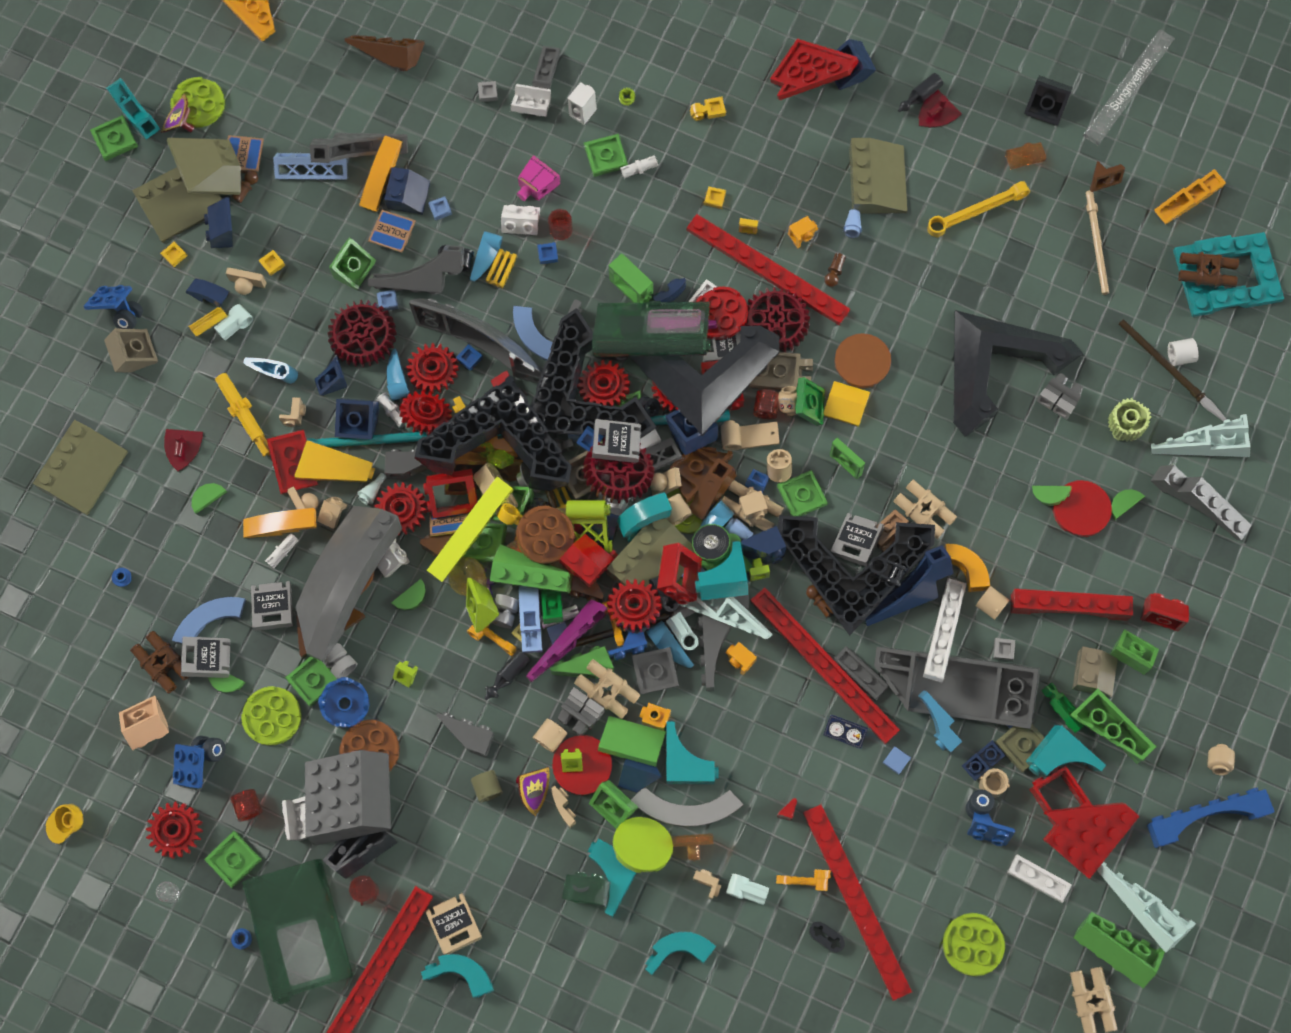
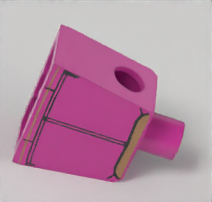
M533 155L518 177L521 189L518 191L517 196L522 201H525L530 195L536 200H540L560 185V176Z

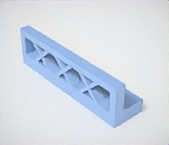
M277 153L273 157L275 179H348L347 163L349 158L329 163H311L310 153ZM279 165H286L290 171L287 174H279ZM298 165H304L308 171L306 174H300L295 168ZM316 165H322L327 171L324 174H318L313 168ZM334 165H343V174H336L331 168Z

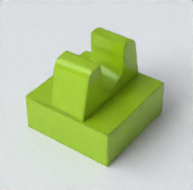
M761 558L753 559V568L749 569L750 581L769 578V566H762Z
M408 661L399 662L395 666L393 679L409 688L414 682L418 667L415 666L412 669L408 667Z
M565 749L561 753L562 772L582 771V754L580 750L575 749V752L568 753V749Z

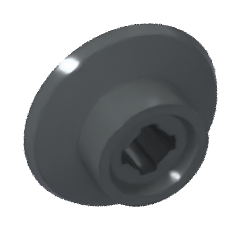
M524 462L520 466V472L517 473V481L520 487H529L531 470ZM533 489V492H536V493H538V492L541 491V490Z

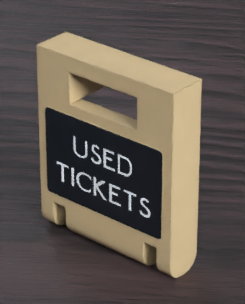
M463 893L459 894L461 900L459 903L456 897H453L434 906V915H432L430 909L426 910L444 955L451 954L482 939ZM468 931L469 938L452 946L449 939Z

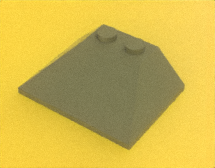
M167 138V143L188 194L240 195L241 166L230 140Z

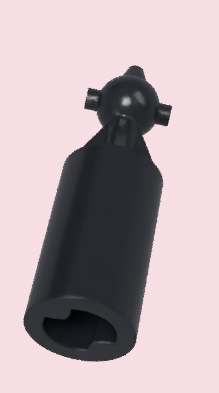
M932 73L911 91L908 100L900 103L898 112L908 111L911 105L924 102L943 86L941 77L936 73Z
M517 650L498 671L494 686H486V696L484 699L487 701L490 698H498V690L511 684L531 660L523 652Z

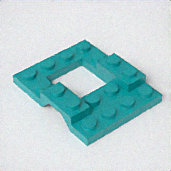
M1265 232L1238 237L1228 235L1198 240L1191 245L1175 247L1173 250L1179 271H1197L1196 265L1180 264L1182 252L1220 254L1222 257L1227 258L1250 255L1258 286L1246 288V285L1225 289L1224 286L1217 288L1206 285L1197 286L1195 283L1182 281L1192 317L1212 314L1228 307L1240 306L1249 308L1278 303L1284 300Z

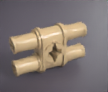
M913 479L906 489L918 498V502L913 504L902 493L893 502L906 512L907 518L910 517L917 524L935 525V538L938 539L945 530L932 520L933 516L938 515L949 525L956 520L957 516L946 508L944 501H940L931 493V490H925ZM926 506H927V507L929 506L928 511L926 510V511H924V512L921 513L922 508H925Z
M735 480L729 487V491L740 497L757 492L753 487L747 488ZM766 495L770 504L767 507V512L779 518L784 507L769 500V496ZM725 496L722 498V501L735 513L733 515L734 518H739L748 523L750 527L756 526L763 531L774 527V523L763 517L745 520L740 504Z
M592 659L586 669L600 678L599 682L594 684L580 674L574 684L585 691L589 699L592 698L604 709H609L622 719L628 712V709L615 700L617 694L623 695L634 704L640 697V693L627 685V680L620 678L612 672L611 668L606 669ZM611 686V691L607 690L604 692V687L608 688Z
M1103 967L1090 969L1095 987L1092 991L1086 989L1082 971L1071 972L1070 975L1074 988L1072 996H1074L1078 1011L1076 1014L1078 1017H1081L1084 1033H1097L1093 1018L1094 1012L1101 1013L1105 1032L1118 1030L1113 1013L1115 1006H1113L1110 994L1111 988L1106 984ZM1092 995L1094 999H1101L1095 1006L1094 1004L1086 1003L1092 999Z

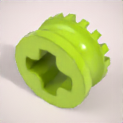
M628 87L623 88V90L621 89L619 92L621 104L628 106L635 101L633 89ZM630 94V99H624V95Z

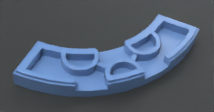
M513 306L514 324L522 343L529 351H532L541 359L548 360L553 342L544 338L536 329L532 319V308Z
M224 597L200 605L181 622L172 641L182 644L183 637H197L205 626L214 620L230 617L241 618L246 599Z

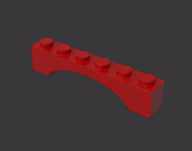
M1014 589L1011 593L1010 613L1029 615L1032 613H1075L1108 618V620L1128 621L1133 616V596Z

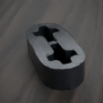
M815 922L810 926V937L828 951L838 953L844 948V938L826 924ZM821 926L823 928L822 932L827 936L825 938L822 935L816 937L813 928ZM830 937L832 940L838 938L840 940V948L835 947L833 949L831 947L832 943L827 938Z

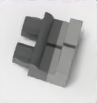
M1060 373L1055 379L1052 378L1045 389L1040 393L1037 402L1050 410L1057 402L1053 412L1067 420L1081 398L1083 387L1078 383H1074L1071 389L1065 386L1068 378Z
M573 687L567 700L562 704V711L557 719L566 726L572 718L578 721L572 730L582 736L588 729L591 731L605 713V709Z

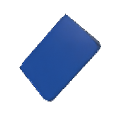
M753 469L746 481L745 487H753L754 490L757 492L762 491L763 494L770 478L768 475Z

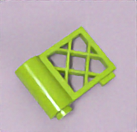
M606 500L567 501L566 516L570 519L572 525L581 524L585 528L580 535L574 530L577 539L575 540L574 538L573 543L589 531L595 537V542L599 540L604 545L606 552L610 553L613 550L612 540L608 538L607 516L611 514V506L607 504ZM594 524H603V531L599 535L591 528Z

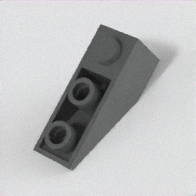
M398 449L386 452L385 475L387 479H408L428 468L414 459L416 449L410 450V452H402V450Z
M443 712L442 715L437 713L436 716L468 752L487 758L495 736L490 727L485 725L477 727L472 725L473 722L462 718L460 721L454 719L452 714Z

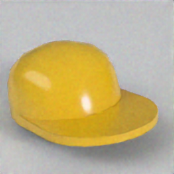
M64 804L57 807L48 817L46 833L53 843H63L72 833H75L82 827L84 819L81 809L74 804Z

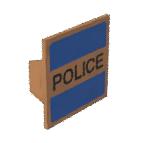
M228 135V140H230L240 163L241 173H246L247 171L258 172L264 139Z
M381 210L368 242L402 253L409 241L416 221Z
M429 512L430 536L454 534L468 516V513L433 518L432 512Z

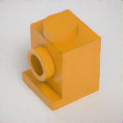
M806 216L789 226L788 235L796 247L799 248L801 247V242H807L813 238L818 227L813 220L811 221Z
M740 642L736 646L732 644L726 651L730 664L737 669L740 667L742 675L751 668L757 659Z
M648 703L647 707L643 706L639 717L643 718V725L665 731L671 710ZM656 712L658 717L652 718L650 716L651 713Z

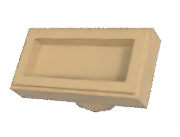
M227 268L226 270L229 281L235 282V290L241 295L249 294L253 286L261 288L266 286L267 282L262 274L234 268Z
M672 468L664 473H654L650 486L652 496L664 492L667 494L682 486L679 468Z
M294 486L288 489L287 492L297 509L317 508L318 498L314 494L306 493L300 498Z

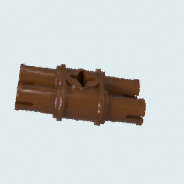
M1199 252L1198 254L1181 253L1180 264L1196 265L1197 271L1180 270L1178 281L1192 282L1197 286H1213L1214 288L1219 286L1235 288L1237 286L1238 277L1221 275L1220 268L1237 270L1239 259L1222 257L1220 254H1205L1204 252Z
M151 631L146 636V639L155 648L154 653L149 655L140 644L133 646L130 651L140 662V668L150 675L151 680L158 682L170 694L177 688L167 675L171 669L183 681L187 680L189 676H181L182 656L174 651L169 642H164L155 631ZM160 659L164 662L162 665L158 662Z

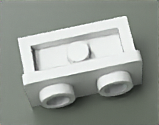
M516 84L511 111L546 116L550 107L551 90Z
M504 205L501 215V232L537 235L540 208Z
M396 538L377 565L384 577H390L401 565H407L410 562L406 552L396 542Z
M305 797L295 800H283L282 812L285 820L287 840L301 841L307 839L305 837Z

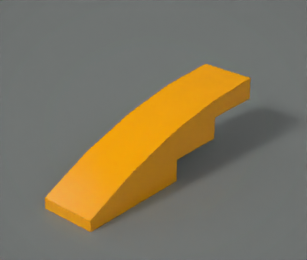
M384 136L370 170L359 206L378 211L382 195L386 193L392 167L396 166L403 141Z
M1213 169L1203 178H1199L1187 188L1181 189L1157 207L1154 212L1166 225L1226 185V182Z
M316 509L289 510L243 519L244 538L280 536L282 533L316 528Z

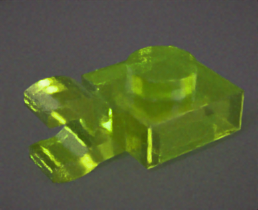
M489 442L481 444V447L485 448L486 451L481 452L480 456L487 458V462L501 469L513 464L514 456L508 454L505 450L499 449L495 451Z

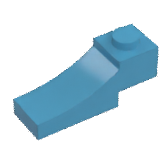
M923 691L918 696L932 716L936 729V734L933 735L937 739L935 743L942 751L946 749L952 752L962 742L949 728L954 720L927 691Z

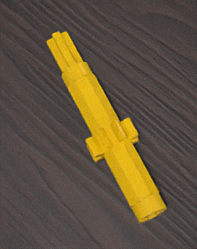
M227 373L220 374L215 378V381L230 404V407L227 408L233 418L238 417L263 457L269 456L270 451L267 440L264 437L265 435L249 410L252 407L251 403L246 397L242 399Z

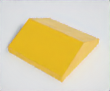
M834 381L826 403L824 416L859 427L870 392Z

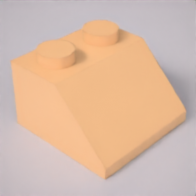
M156 696L119 712L121 732L132 750L144 747L148 742L160 739L169 733L167 721Z

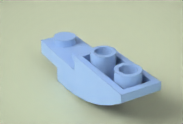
M519 586L522 652H542L539 589Z

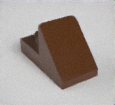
M1097 161L1090 191L1094 192L1121 183L1125 167L1120 164L1106 169Z

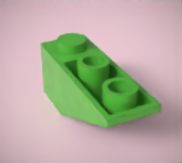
M595 646L586 654L578 653L573 655L569 661L564 662L562 660L556 662L550 668L552 675L578 677L582 674L586 678L597 679L596 675L586 669L592 659L606 669L611 668L612 672H614V667L605 646L601 648L600 646Z

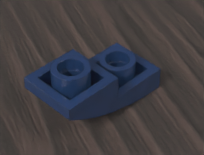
M195 278L185 293L201 302L205 299L220 308L230 291L214 283Z
M685 278L673 279L667 284V292L661 291L653 296L655 310L668 305L686 289Z
M992 740L966 761L962 767L976 781L1006 755Z

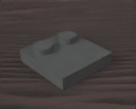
M670 647L632 656L640 694L679 686Z

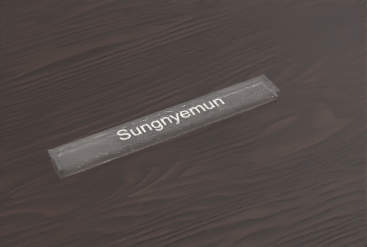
M1159 29L1088 127L1083 137L1097 145L1101 143L1173 43L1174 37Z

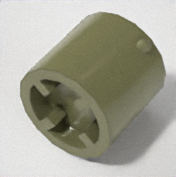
M494 770L483 772L471 779L479 803L487 802L503 794Z

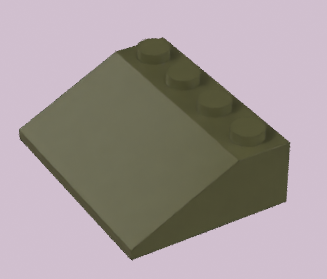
M851 138L849 154L852 210H858L860 214L907 213L904 146L873 138Z
M178 167L132 190L161 242L204 221V214H208L207 207L222 200L219 194H188Z
M74 420L33 484L40 491L88 516L128 451L90 427Z
M664 518L643 527L606 568L607 575L617 584L621 583L623 586H626V580H629L630 584H633L634 579H637V584L644 580L646 587L649 585V579L659 576L663 546L679 542L693 553L695 552L692 544ZM681 565L678 566L676 583L684 574V567Z

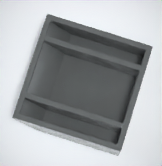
M358 750L305 762V837L313 844L320 845L391 830L389 755L387 753Z

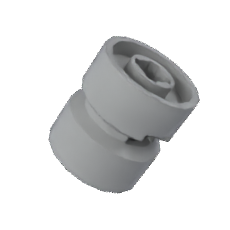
M496 594L494 603L499 616L491 623L503 628H512L515 619L513 614L517 613L519 601L507 595Z
M336 643L323 662L327 668H331L330 672L336 679L347 677L357 667L354 659L350 655L346 656L347 651L340 643Z

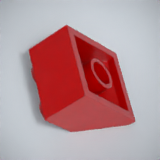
M584 534L560 558V564L590 588L615 558L588 535Z
M1159 593L1149 594L1145 599L1140 620L1178 632L1189 621V605L1183 604V601L1178 599H1166Z

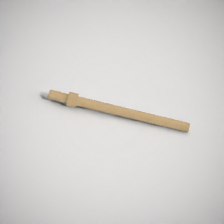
M1089 190L1086 191V210L1090 217L1102 295L1109 294V287L1097 219L1098 207L1097 203H1095L1093 192Z

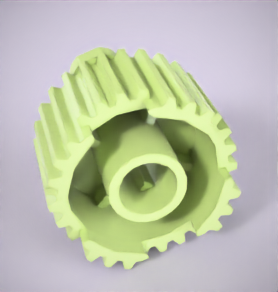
M1128 398L1126 400L1123 399L1121 403L1119 402L1108 418V427H1110L1114 438L1122 441L1125 439L1127 442L1128 440L1132 441L1133 439L1140 438L1150 423L1151 416L1149 415L1151 412H1148L1149 408L1143 407V404H1140L1139 401L1136 402L1133 398L1130 400Z

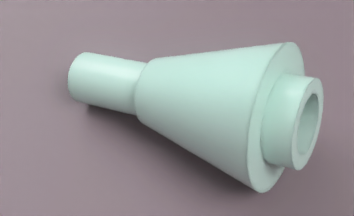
M380 473L374 481L358 491V498L362 503L366 505L373 504L380 485L386 479V475Z

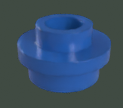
M118 568L112 574V581L118 587L127 586L131 582L132 575L126 568ZM124 574V578L119 580V575Z
M243 928L237 929L231 936V943L237 949H245L252 942L251 933ZM241 935L245 936V941L243 943L239 942V937Z

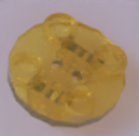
M461 558L449 573L448 580L450 586L460 595L466 596L467 578H472L483 586L487 582L483 565L474 558Z

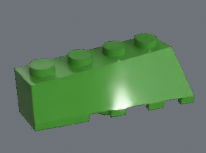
M501 544L494 557L490 581L494 583L571 593L573 579L572 573L550 564L533 562L523 553Z
M1099 689L1090 695L1070 715L1075 720L1119 746L1136 764L1141 762L1156 748Z
M1093 912L1081 923L1073 937L1080 945L1091 950L1098 958L1106 961L1116 971L1121 972L1142 988L1156 975L1165 953L1161 948L1156 950L1150 947V942L1144 939L1139 941L1133 938L1132 933L1125 929H1116L1114 923Z

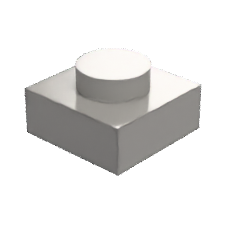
M496 81L478 83L480 102L498 100Z
M995 638L993 659L1013 661L1015 640Z

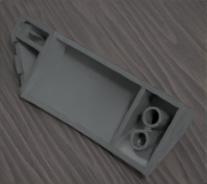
M419 298L410 300L409 305L416 325L468 342L504 364L512 371L513 377L538 384L542 369L521 346L492 325L471 314L458 310L450 304L442 305L433 299Z
M353 506L331 537L313 567L296 605L307 655L324 662L345 632L344 628L364 587L380 560L402 530L397 515L383 509Z
M877 646L874 667L881 673L886 683L895 695L898 696L907 711L930 714L926 705L918 696L921 692L927 691L950 717L1031 729L1041 668L949 655L944 680L941 683L923 677L929 652Z

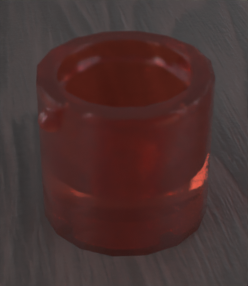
M563 209L552 211L548 217L551 236L557 240L569 238L573 231L570 213Z
M767 389L756 391L753 415L767 420L777 418L779 393Z
M255 789L239 792L230 798L238 822L250 820L263 813Z
M358 876L351 881L349 893L355 901L363 906L377 899L379 888L370 876Z

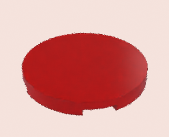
M725 286L714 287L698 297L693 306L692 318L716 321L717 328L699 332L710 339H727L737 334L741 330V326L745 325L748 318V306L743 296L737 290Z
M1077 480L1064 485L1071 486L1072 489L1069 497L1060 502L1059 505L1053 506L1054 518L1058 525L1064 531L1080 537L1093 536L1102 531L1108 524L1112 513L1111 501L1107 493L1097 484L1085 480Z
M578 735L565 740L557 748L552 762L553 774L558 784L565 791L580 796L590 795L596 792L602 782L609 780L612 772L611 755L598 751L600 744L598 739L587 735ZM565 749H568V753L575 752V749L580 750L582 754V771L562 772L561 753Z

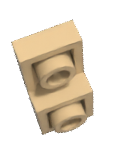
M553 786L552 794L557 809L571 829L576 824L574 820L576 815L569 808L564 809L569 804L566 799L568 794L561 787L557 789Z

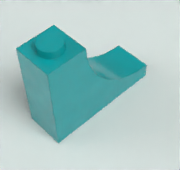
M740 541L732 542L731 554L721 565L698 573L699 581H695L696 593H700L701 600L748 595V580Z
M667 722V784H715V779H719V767H715V761L700 759L687 751L677 736L675 722Z
M1054 725L1025 761L1030 766V771L1037 776L1048 775L1056 767L1068 762L1084 764L1093 771H1102L1106 766L1062 725Z
M598 838L597 842L593 841L588 849V853H590L589 859L594 861L607 877L610 895L605 914L613 918L637 872L624 867L617 860L613 846Z

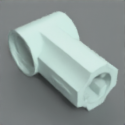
M238 304L229 311L228 316L216 325L214 329L222 339L227 340L240 328L248 327L252 323L253 317L241 304Z
M681 612L666 620L683 649L693 650L697 647L698 638L689 627ZM688 635L693 638V645L690 647L684 645V638Z
M732 873L726 894L764 905L769 888L751 882L746 877Z

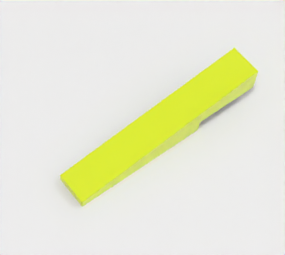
M496 477L427 571L443 582L489 524L490 519L512 493L513 488L499 477Z

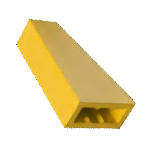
M307 440L294 477L303 480L367 482L368 478L372 479L375 468H372V462Z

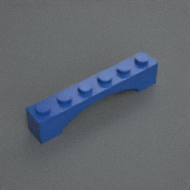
M1258 788L1246 791L1247 795L1240 796L1237 793L1227 796L1228 800L1223 802L1220 799L1208 802L1209 806L1202 807L1201 804L1189 808V812L1183 813L1182 810L1170 813L1171 817L1164 818L1163 815L1151 819L1152 822L1147 824L1154 847L1158 848L1179 841L1178 835L1189 824L1205 816L1231 813L1249 817V820H1254L1274 813V809L1266 789L1259 791Z

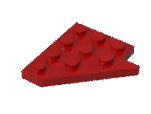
M797 39L771 76L770 81L772 84L782 87L777 97L778 100H783L849 76L859 61L856 56Z
M1123 802L1047 810L1044 814L1055 825L1043 840L1086 878L1090 879L1136 822L1139 815Z

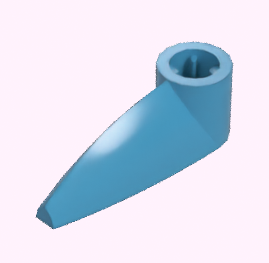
M484 231L470 281L477 280L490 267L501 247L503 236Z
M396 348L392 350L387 366V388L392 401L410 394Z
M245 358L243 362L247 366L266 375L278 378L287 384L294 383L298 378L297 370L283 362L261 358Z
M721 500L709 512L700 527L707 524H717L723 527L735 513Z
M662 620L646 631L658 649L671 648L674 662L688 668L694 666Z

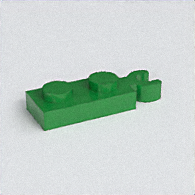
M541 590L544 624L563 622L561 592Z
M1052 682L1041 690L1051 700L1049 703L1052 705L1053 710L1063 718L1069 729L1076 733L1085 726L1070 716L1076 708L1063 692H1058Z

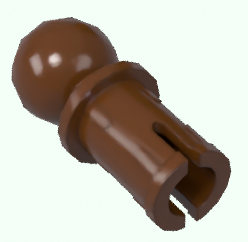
M247 171L244 175L245 181H241L240 195H232L231 197L237 202L242 203L248 192L252 191L250 186L258 182V174L255 171Z
M835 253L833 262L828 267L829 273L824 279L827 286L834 287L838 284V276L842 274V266L846 260L845 255Z
M810 585L806 590V595L809 599L815 600L813 605L820 609L826 619L831 617L827 609L834 615L814 585Z

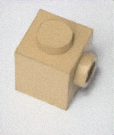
M762 491L739 498V504L745 520L764 517L767 513V507L770 506L767 496H763Z

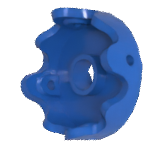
M341 677L328 683L318 700L324 719L338 728H350L360 723L366 717L370 706L369 696L365 688L357 681L347 677ZM344 698L350 700V706L347 709H342L339 706L340 701Z

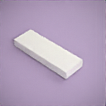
M1018 854L1007 871L1008 874L1060 903H1063L1072 885Z

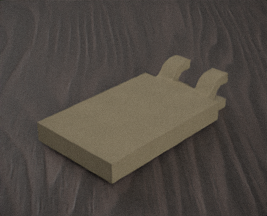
M779 352L776 358H773L767 364L764 371L750 382L751 385L748 388L781 390L787 386L797 388L798 378H802V370L813 372V359H801V354ZM804 376L805 378L811 381L810 376Z

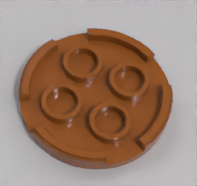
M861 333L849 336L841 342L837 348L834 363L836 371L847 384L857 388H869L886 378L891 366V355L888 347L882 340L873 335Z
M538 506L529 510L522 516L516 529V540L521 552L531 561L540 564H552L560 561L563 554L573 544L575 536L573 525L566 514L550 506Z
M363 720L357 725L350 727L340 743V754L358 750L387 753L389 755L390 772L398 760L400 745L395 732L388 725L377 720Z

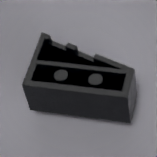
M386 831L339 840L322 861L343 878L347 879L397 844L398 841Z

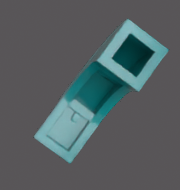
M121 78L106 88L116 105L143 138L148 139L160 130L155 120L140 105Z
M666 493L648 497L632 505L618 517L617 522L623 537L627 538L628 543L646 525L670 516L672 508Z
M677 932L669 934L654 944L652 949L658 954L656 956L652 954L645 963L647 965L645 970L650 975H653L666 957L675 952L689 953L703 964L716 946L705 937L696 933Z
M456 954L439 956L440 965L437 966V963L427 965L425 970L421 972L425 981L447 973L461 974L467 980L473 998L494 992L486 971L478 963L465 956Z

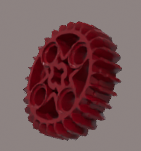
M774 286L771 292L768 288H766L765 293L760 290L759 297L753 294V300H748V318L744 326H761L781 337L779 340V350L782 349L784 353H786L787 347L792 351L793 344L798 347L800 341H804V336H807V329L810 327V323H808L810 321V316H808L809 309H806V303L801 304L802 297L796 299V292L790 295V289L785 293L783 292V287L776 291ZM772 301H776V302H778L779 304H778V305H772L771 302H772ZM784 302L791 305L794 309H784ZM767 303L766 310H756L761 304ZM797 318L799 321L793 322L790 319ZM754 319H759V320H761L762 322H761V323H755V322H753V320H754ZM786 331H796L790 338H785Z
M360 300L359 305L353 301V306L351 307L346 303L347 309L345 310L340 307L341 313H334L336 319H331L332 325H328L330 331L327 332L328 342L336 357L340 356V360L342 362L346 360L348 365L353 361L355 367H357L358 363H361L363 368L365 363H368L371 367L372 361L378 364V358L385 360L383 354L390 355L388 348L394 349L392 342H396L395 336L397 335L396 325L388 310L384 311L383 306L378 308L376 302L371 306L369 300L366 304H363V301ZM362 314H371L373 316L364 320ZM354 316H357V317H358V318H357L356 320H354V321H351V320H350V319H351L352 317H354ZM347 322L349 328L339 332L342 325ZM378 323H382V324H383V325H382L381 327H379V328H376V327H375V325L378 324ZM385 335L383 342L378 346L375 339ZM344 340H349L347 344H341ZM360 347L363 354H354L351 352ZM368 347H374L372 351H366Z
M603 438L602 443L598 442V445L605 446V438ZM593 446L587 452L583 467L584 479L587 480V486H591V492L597 490V497L602 494L603 500L610 498L612 503L615 499L618 501V504H620L621 500H624L627 504L629 498L635 501L636 496L641 498L642 494L646 493L648 488H650L654 477L653 460H650L651 454H646V448L640 449L639 461L636 463L592 458ZM602 481H609V485L605 484ZM629 482L638 483L632 487H629Z

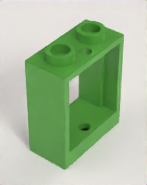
M621 253L608 265L610 281L639 309L648 306L653 301V282Z

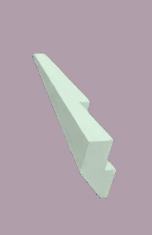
M1243 414L1239 419L1232 421L1230 419L1224 420L1223 424L1214 427L1209 425L1184 433L1182 437L1176 439L1168 438L1166 442L1155 445L1153 443L1151 444V453L1250 457L1247 414Z
M698 593L697 601L689 602L686 605L679 604L682 607L707 615L710 618L740 628L764 639L772 636V633L734 597L701 600L700 593Z
M1105 862L1097 869L1165 953L1173 948L1196 925L1192 920L1187 922L1178 916L1180 912L1177 910H1169L1162 904V900L1138 884L1134 883L1131 885L1122 879L1124 875L1120 872L1117 874L1113 873L1106 866Z

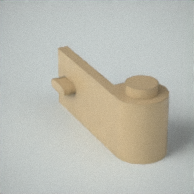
M729 420L720 426L723 450H739L780 444L777 422L739 426L735 421Z

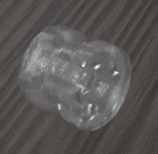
M169 881L160 883L156 888L157 898L166 903L175 902L180 895L179 887Z

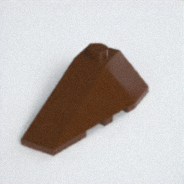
M352 35L345 38L346 43L392 67L399 68L400 71H408L409 68L416 66L424 47L423 40L409 38L392 41V37L376 40L375 36Z
M468 452L456 459L453 472L472 469L474 475L486 463H491L496 467L503 480L511 482L517 480V473L520 472V466L523 461ZM465 481L444 484V495L468 494ZM475 482V488L480 489L477 483Z

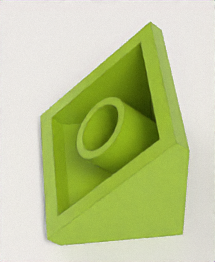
M467 578L466 609L475 632L479 633L499 616V612L490 590L474 579Z

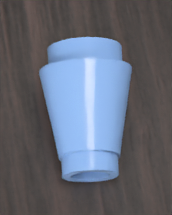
M855 209L849 211L843 228L845 235L849 238H856L862 232L860 212Z
M731 517L724 528L728 534H736L741 540L753 535V532L738 518L734 519Z

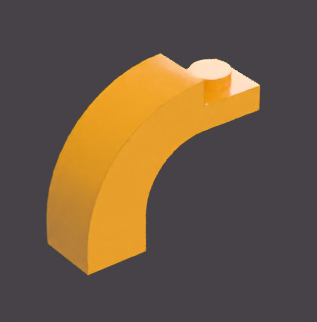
M945 544L944 548L951 556L952 565L961 569L966 577L968 592L987 591L990 587L989 574L980 557L964 546Z

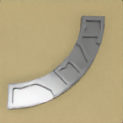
M646 787L631 799L638 806V809L646 815L666 824L683 827L703 826L717 822L730 816L743 806V803L730 790L711 802L695 806L677 805L664 801L651 793Z

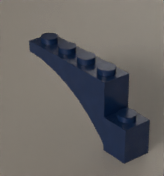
M943 545L924 552L925 556L901 582V586L895 587L864 620L867 626L938 598L936 580L953 574L951 556Z

